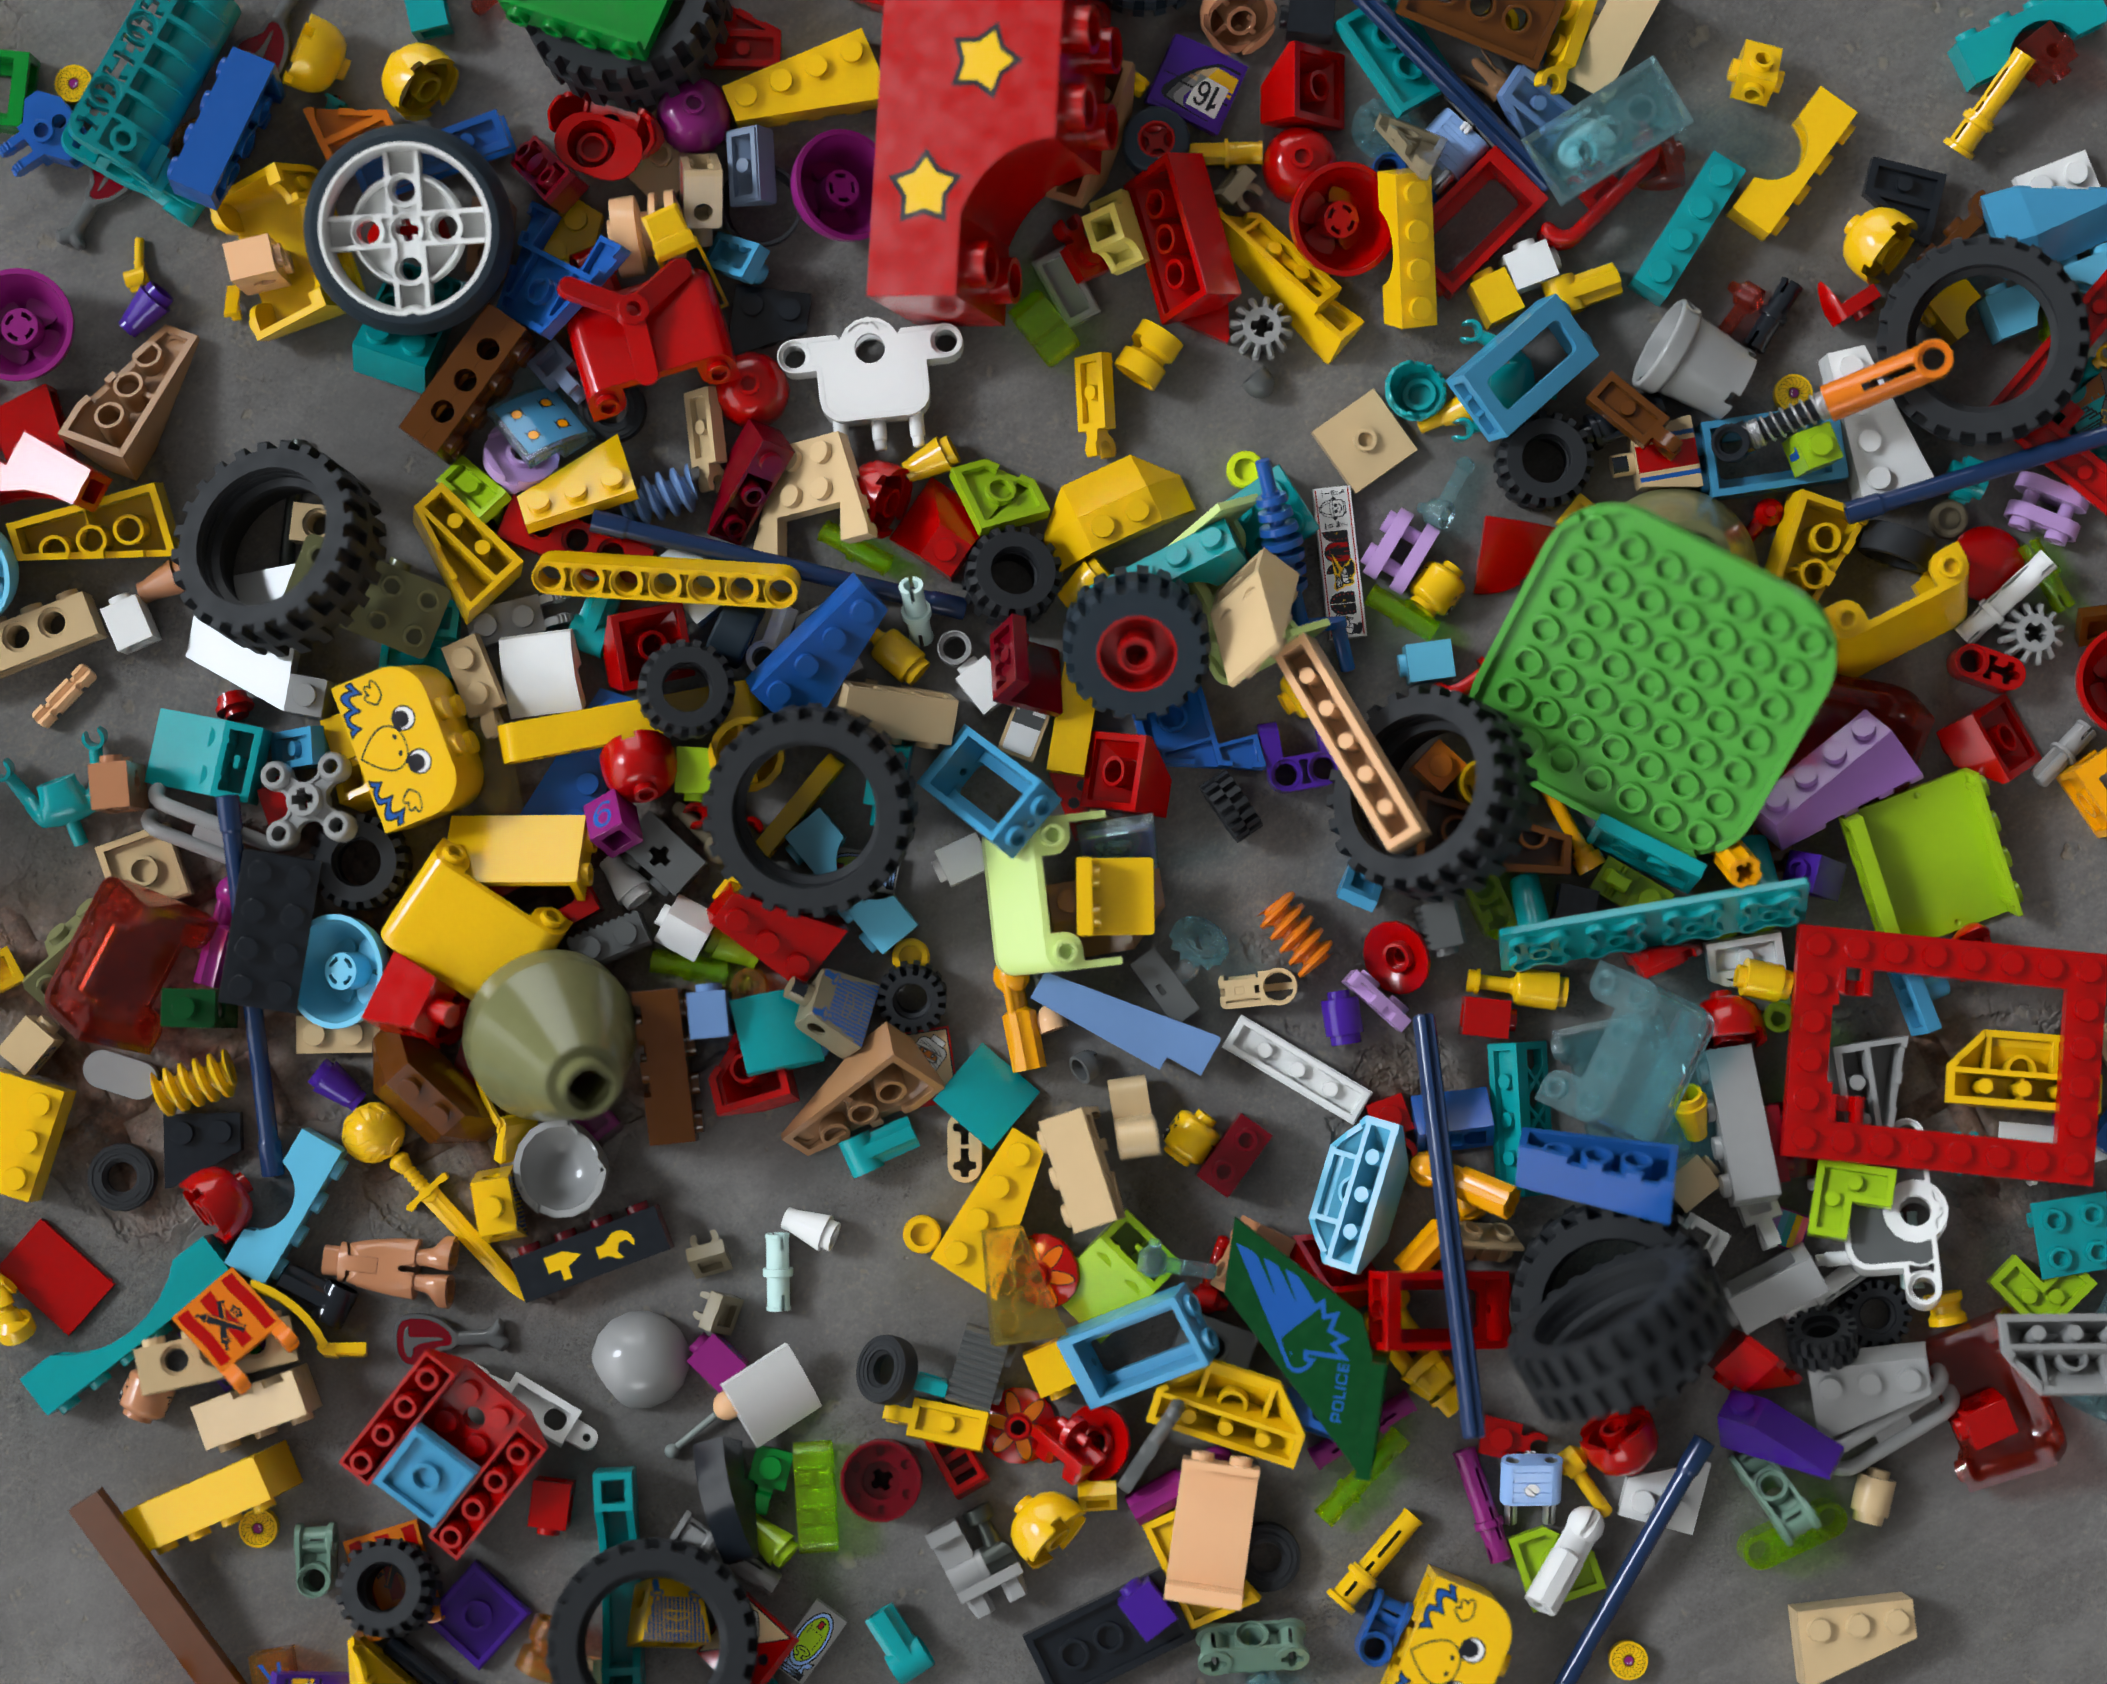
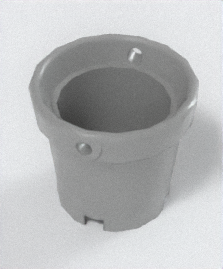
M1681 299L1667 311L1648 339L1635 366L1632 384L1634 388L1648 394L1658 392L1719 420L1733 407L1724 401L1726 399L1731 400L1735 394L1741 396L1757 363V360L1754 359L1757 354L1704 319L1701 314L1702 311L1687 299Z

